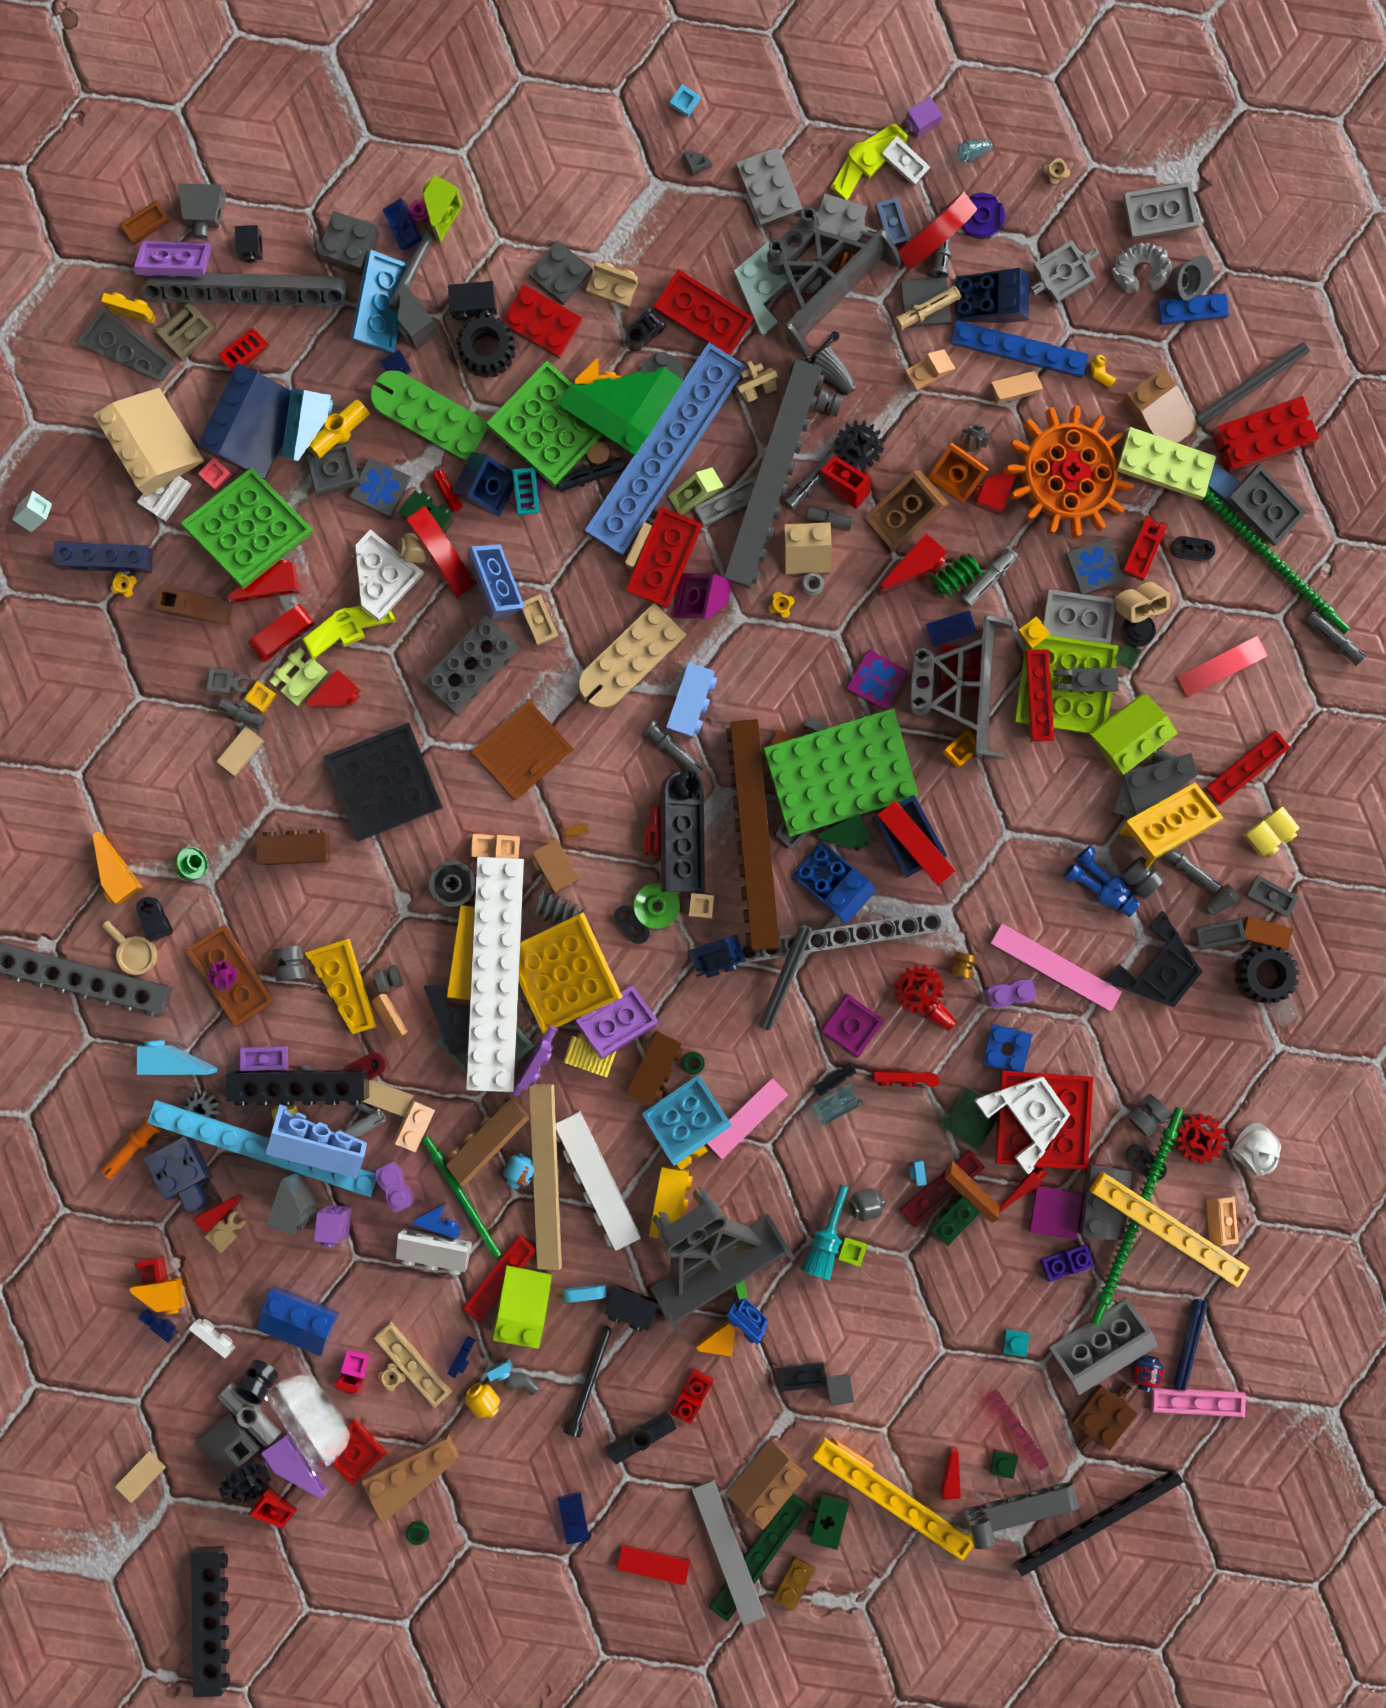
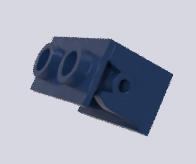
M737 935L688 951L698 972L702 971V973L696 975L697 977L705 974L707 978L719 975V970L723 968L726 973L738 969L737 964L746 961Z

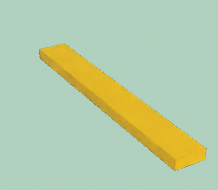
M1101 1171L1089 1189L1091 1193L1237 1288L1250 1268L1104 1172Z
M825 1437L822 1438L810 1457L961 1561L965 1559L974 1546L969 1535Z

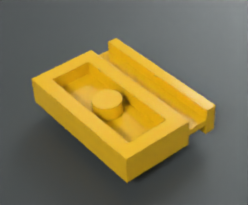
M115 292L112 295L103 294L101 302L110 312L146 323H154L156 316L153 315L146 302L139 299L130 301L125 296Z

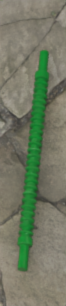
M1207 487L1204 503L1208 502V507H1213V512L1217 511L1218 517H1223L1222 521L1226 520L1228 526L1232 525V530L1236 529V534H1241V539L1245 538L1246 544L1250 543V548L1254 547L1256 549L1255 553L1260 552V557H1265L1264 561H1269V566L1273 565L1275 567L1274 571L1278 570V575L1284 576L1283 580L1287 579L1288 584H1293L1292 588H1297V593H1302V598L1306 597V602H1311V607L1315 606L1317 608L1316 612L1320 611V615L1325 620L1331 621L1345 634L1350 627L1335 613V609L1331 605L1327 606V601L1323 602L1322 596L1318 597V592L1312 591L1313 587L1309 588L1308 583H1303L1304 579H1299V574H1294V569L1290 570V565L1284 564L1285 560L1281 561L1279 555L1275 556V551L1271 552V547H1266V542L1262 543L1261 537L1257 538V533L1253 534L1251 532L1252 528L1247 529V524H1242L1243 520H1238V515L1234 516L1232 514L1233 510L1229 511V506H1224V501L1220 502L1219 497H1214L1215 493H1211L1210 488Z
M1175 1107L1168 1127L1164 1128L1162 1132L1164 1137L1160 1139L1161 1145H1157L1159 1150L1155 1151L1157 1155L1152 1158L1154 1163H1150L1152 1168L1147 1170L1149 1175L1145 1176L1147 1181L1143 1182L1144 1188H1140L1142 1193L1138 1195L1147 1201H1152L1150 1198L1151 1195H1154L1152 1190L1157 1188L1155 1183H1159L1157 1178L1158 1176L1161 1177L1160 1171L1164 1170L1162 1165L1166 1164L1165 1158H1169L1167 1153L1171 1152L1169 1148L1174 1145L1172 1140L1177 1138L1178 1133L1176 1130L1184 1113V1110ZM1128 1219L1130 1224L1126 1225L1127 1231H1123L1125 1236L1121 1237L1122 1243L1118 1244L1120 1249L1116 1250L1117 1256H1113L1115 1259L1114 1262H1111L1113 1267L1108 1269L1110 1274L1106 1275L1108 1279L1103 1281L1105 1284L1104 1287H1101L1103 1291L1098 1294V1304L1090 1322L1093 1325H1100L1107 1305H1110L1113 1298L1111 1295L1115 1294L1113 1289L1117 1288L1116 1282L1120 1281L1118 1276H1122L1121 1269H1125L1123 1264L1127 1263L1125 1259L1130 1256L1128 1251H1132L1130 1246L1135 1244L1133 1239L1137 1238L1135 1233L1139 1232L1138 1226H1142L1133 1219Z

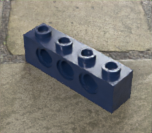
M54 542L53 565L61 570L152 573L153 550L146 545Z

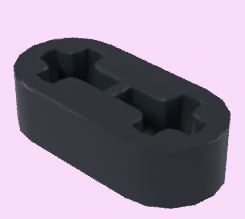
M1180 536L1171 543L1170 551L1173 556L1180 559L1206 562L1214 556L1215 546L1209 540ZM1181 542H1183L1184 547H1189L1191 549H1185L1181 553L1180 548L1176 547V545H1179ZM1203 546H1206V550L1209 553L1202 556V552L1195 549H1201Z
M620 906L614 913V919L625 934L636 944L646 942L650 935L647 926L638 920L635 912L630 907ZM621 910L624 912L629 911L631 914L628 917L633 923L629 925L625 920L620 922L618 919L620 918L619 912ZM633 925L639 930L645 929L643 933L644 939H634L635 932L631 928Z
M1131 1145L1126 1151L1127 1161L1145 1176H1148L1149 1172L1147 1170H1151V1168L1147 1165L1148 1163H1154L1152 1158L1156 1156L1140 1145ZM1141 1150L1140 1155L1145 1161L1142 1162L1138 1159L1133 1161L1134 1155L1132 1152ZM1165 1164L1162 1165L1164 1170H1161V1177L1158 1176L1157 1180H1161L1165 1177L1167 1173V1168Z

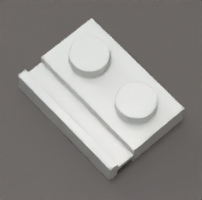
M178 476L147 497L142 494L137 503L167 522L192 484Z

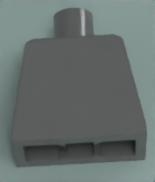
M178 183L184 222L188 227H194L195 238L207 239L208 228L220 227L227 194L222 185Z

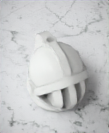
M1253 1123L1240 1133L1233 1148L1230 1150V1154L1256 1177L1264 1176L1273 1172L1277 1167L1281 1144L1279 1139L1267 1127L1260 1123Z

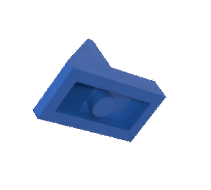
M446 1203L422 1214L413 1222V1225L458 1239L462 1227L457 1226L458 1222L447 1218L444 1221L441 1220Z

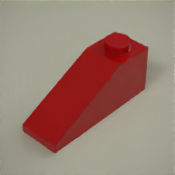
M279 560L245 589L239 586L229 593L227 598L232 603L300 593L296 566L293 562H289V560Z

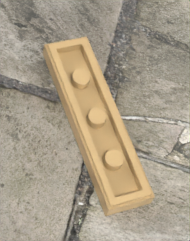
M392 1321L373 1337L376 1343L434 1408L452 1393L450 1387Z

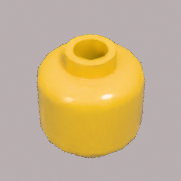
M476 1383L466 1392L465 1404L476 1418H491L498 1412L497 1407L500 1403V1398L489 1384Z

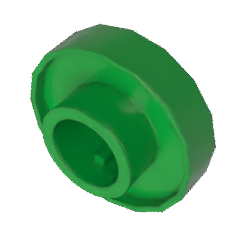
M186 847L175 855L174 868L182 879L195 881L206 874L208 861L201 850L196 847Z

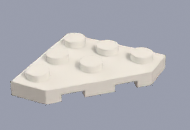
M369 530L355 545L361 609L377 622H380L423 576V571L413 563L405 562L402 556H399L397 550L372 530Z

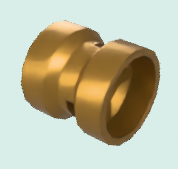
M956 951L954 956L955 965L951 967L950 974L973 979L974 972L972 968L977 963L978 957Z

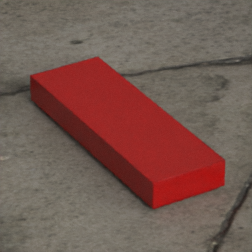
M622 1544L617 1570L685 1585L690 1560Z

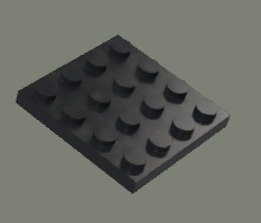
M410 723L323 756L357 842L443 809Z

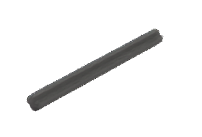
M1304 342L1300 343L1196 415L1195 419L1199 426L1203 427L1307 355L1310 351L1307 344Z

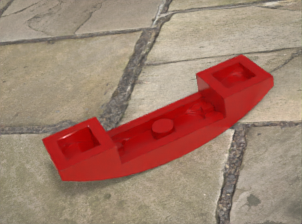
M964 191L946 206V209L915 237H911L898 249L900 259L908 270L915 267L939 248L977 211V208Z

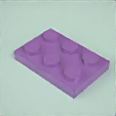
M142 241L134 265L135 275L204 277L212 251L211 244L201 242Z
M633 985L621 992L622 998L585 1014L575 1021L576 1026L600 1060L654 1028L659 1023Z

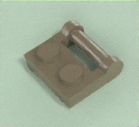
M184 303V307L165 325L159 326L155 330L182 360L187 358L216 331L212 324L192 303ZM192 314L193 317L171 337L168 335L186 317Z

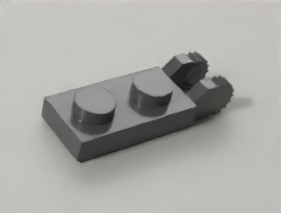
M1118 668L1053 670V676H1071V684L1057 683L1054 685L1055 691H1118Z

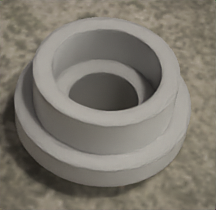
M817 573L805 575L801 583L802 590L810 596L820 594L824 588L823 578ZM810 581L816 582L817 587L812 589L809 587L808 583Z

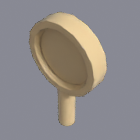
M109 921L102 925V928L120 945L117 949L116 958L118 965L123 971L132 975H142L152 970L158 956L153 943L149 942L147 938L140 936L126 939Z

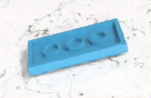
M373 250L367 251L350 340L390 354L395 353L400 323L397 319L398 311L391 310L387 305L408 263Z

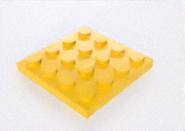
M584 913L520 942L518 981L542 1033L547 1031L549 1025L557 1028L622 998Z

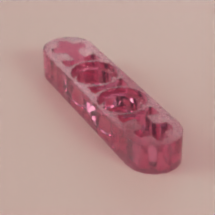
M995 1389L988 1394V1398L1039 1471L1049 1465L1048 1461L998 1390Z

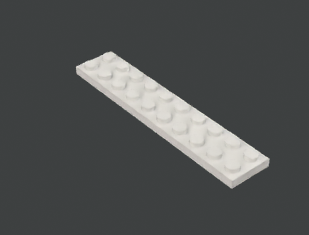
M477 857L466 1090L514 1091L524 859Z

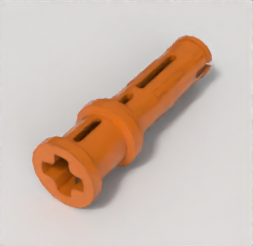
M146 1116L141 1126L136 1131L130 1133V1139L101 1168L102 1174L106 1172L105 1177L113 1179L115 1174L139 1148L146 1147L148 1140L155 1133L161 1131V1127L148 1124L149 1117Z

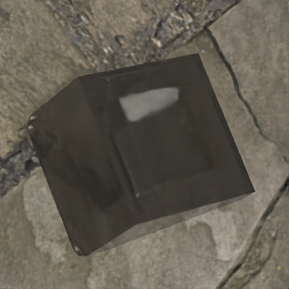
M210 1179L200 1184L206 1197V1203L200 1209L204 1213L223 1202Z

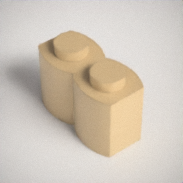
M1154 582L1144 583L1135 590H1125L1116 596V611L1133 623L1141 622L1150 615L1162 614L1170 608V593Z

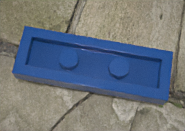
M1226 293L1196 296L1188 301L1181 298L1160 300L1157 303L1160 325L1222 319L1229 316Z

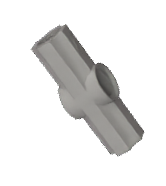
M232 1382L218 1396L219 1400L237 1417L239 1425L247 1428L266 1448L280 1435L281 1431L262 1412L260 1405H254L242 1399L235 1391L237 1385ZM245 1410H251L254 1413L255 1417L253 1420L246 1418Z

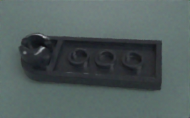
M692 771L672 773L663 780L660 789L661 892H705L704 790L699 776Z

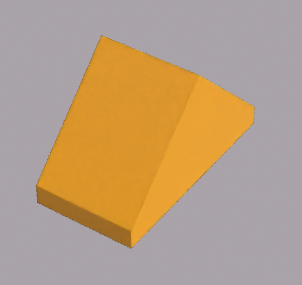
M727 1320L697 1342V1350L699 1352L732 1357L736 1327L732 1326Z

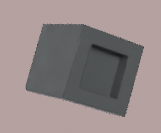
M825 1374L831 1406L853 1403L854 1398L849 1374L837 1376Z

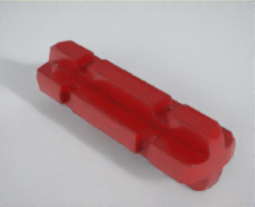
M442 469L435 471L432 477L436 484H438L437 486L446 502H449L448 506L453 513L459 511L463 506L459 498H456L457 495L452 493L453 488L450 482L446 480L445 473Z

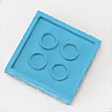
M699 1074L642 1113L674 1166L732 1126Z

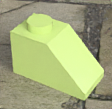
M712 467L693 474L668 497L677 512L683 515L693 509L694 506L710 499L724 486Z

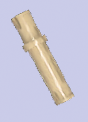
M952 286V288L920 305L915 304L911 307V310L895 317L897 327L902 331L916 322L921 323L925 320V317L960 300L959 290L956 286Z

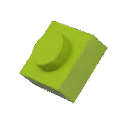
M845 1236L838 1260L860 1267L867 1244Z

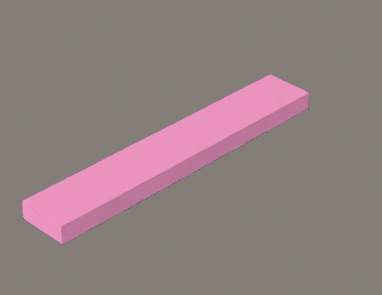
M1002 923L990 942L993 946L1110 1012L1122 993L1121 990Z

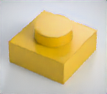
M1037 616L1017 631L1030 649L1051 635Z

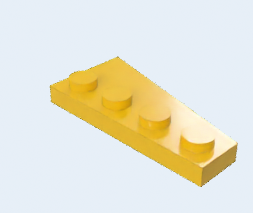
M350 939L306 952L305 955L308 960H311L315 967V972L327 987L328 994L337 1004L338 1011L351 1033L356 1034L375 1028L376 1023Z

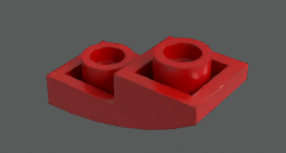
M693 1368L670 1414L691 1425L714 1379Z

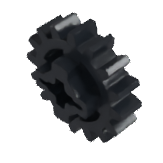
M854 420L852 427L846 423V431L840 429L838 432L840 437L835 439V443L839 446H836L834 451L840 452L841 454L838 458L844 459L846 463L852 464L854 468L860 466L861 470L864 471L866 464L872 468L874 465L873 460L877 462L880 460V456L877 453H883L884 448L879 446L884 443V439H878L881 431L874 432V424L867 427L865 420L862 422V425H858L857 420ZM852 433V439L844 443L846 437ZM857 438L860 445H863L861 451L858 446H855ZM874 448L873 453L866 458V452Z
M252 1463L250 1466L244 1465L239 1471L234 1470L232 1474L225 1477L226 1481L220 1483L221 1487L218 1490L224 1503L239 1505L240 1503H247L250 1498L255 1499L256 1495L263 1493V1488L269 1486L268 1482L271 1481L266 1466H262L261 1463L255 1466Z

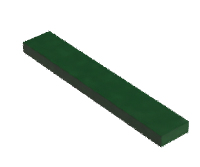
M794 1493L765 1529L761 1531L744 1555L753 1584L759 1579L810 1507L808 1503ZM725 1582L709 1604V1609L728 1622L737 1608L728 1584Z

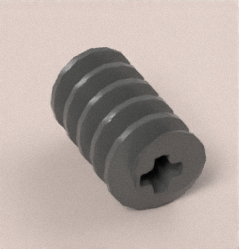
M545 889L541 893L535 907V917L538 918L543 913V920L547 921L552 917L551 924L553 925L559 920L562 923L586 911V907H584L579 912L577 903L570 908V900L561 904V896L554 901L552 892L545 897Z

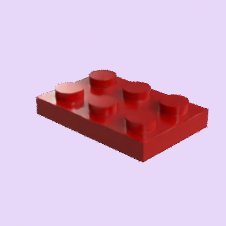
M523 284L502 320L504 324L507 323L510 331L554 356L561 358L581 324L582 317Z

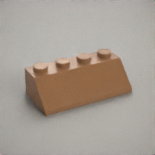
M513 1097L509 1100L504 1098L495 1107L498 1112L493 1117L488 1115L479 1124L482 1127L479 1132L475 1134L472 1131L463 1141L466 1145L460 1151L456 1148L447 1157L450 1162L446 1167L462 1187L531 1118V1114Z

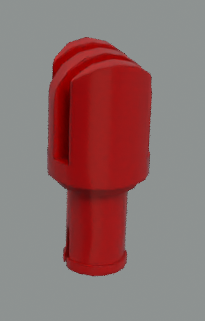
M650 805V825L645 827L643 855H648L651 834V855L657 856L661 834L660 806Z

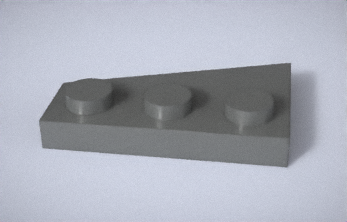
M1191 753L1124 774L1136 815L1154 806L1198 775Z

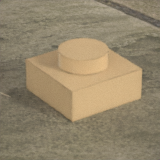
M691 893L689 916L712 919L714 895Z

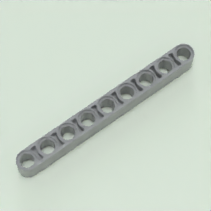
M927 912L812 931L803 954L934 933L941 928L942 920L937 913ZM928 916L933 917L936 921L933 929H928L924 924ZM905 920L913 923V930L910 933H906L902 929V923ZM883 923L888 924L891 928L890 934L886 937L882 936L879 932V927ZM859 927H864L868 931V937L865 940H860L856 936V931ZM836 931H842L846 936L842 944L836 943L833 939ZM796 934L779 936L780 948L774 955H769L766 951L755 952L752 958H745V962L786 957L790 951L788 941L791 938H795ZM815 934L820 935L823 939V944L818 948L811 944V937ZM746 942L741 944V948L743 949V947L746 946Z

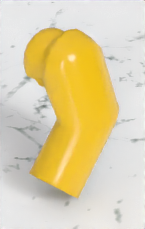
M1097 355L1090 364L1092 377L1106 387L1111 388L1116 378L1106 373V358L1102 355Z

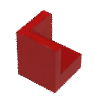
M164 1255L142 1259L135 1263V1268L140 1267L143 1284L150 1282L159 1283L168 1279Z

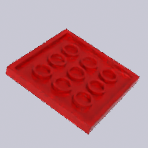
M1001 1070L999 1090L1042 1076L1070 1113V1116L1055 1138L1046 1147L1043 1156L1037 1160L1034 1166L1088 1170L1093 1077ZM1007 1105L998 1110L995 1163L1019 1165L1014 1156L1031 1144L1032 1140Z

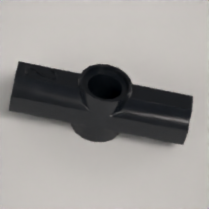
M666 1410L644 1424L635 1426L632 1431L606 1445V1449L616 1465L638 1451L646 1450L650 1444L677 1428ZM642 1432L648 1438L645 1442H638L635 1439V1435Z

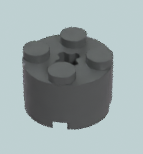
M445 861L434 869L429 878L431 895L437 902L447 907L458 908L461 905L465 906L475 897L476 874L464 863ZM453 878L459 882V886H456L455 890L448 887V883H451Z

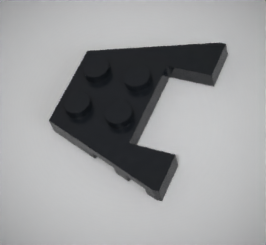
M1161 911L1148 927L1166 941L1163 948L1138 978L1120 964H1117L1105 981L1164 1005L1175 1007L1203 971L1189 949L1184 945L1179 937V933L1169 921L1167 914Z
M446 984L424 986L450 1054L468 1053L470 1007L448 1009Z

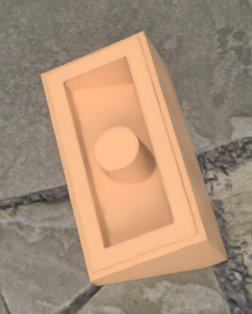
M1036 371L991 382L997 404L1035 395L1043 390Z
M380 994L372 1000L371 1003L393 1041L408 1033L406 1026L387 994Z
M1235 1197L1206 1199L1209 1242L1216 1246L1237 1244L1238 1230Z

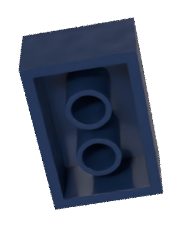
M915 795L899 802L898 804L939 852L946 857L947 854ZM873 816L871 819L903 878L905 879L922 870L920 865L878 816Z

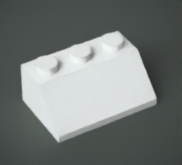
M404 1228L398 1234L396 1259H400L401 1263L414 1266L415 1263L424 1264L426 1269L438 1270V1267L447 1269V1273L460 1275L461 1272L467 1270L472 1242Z

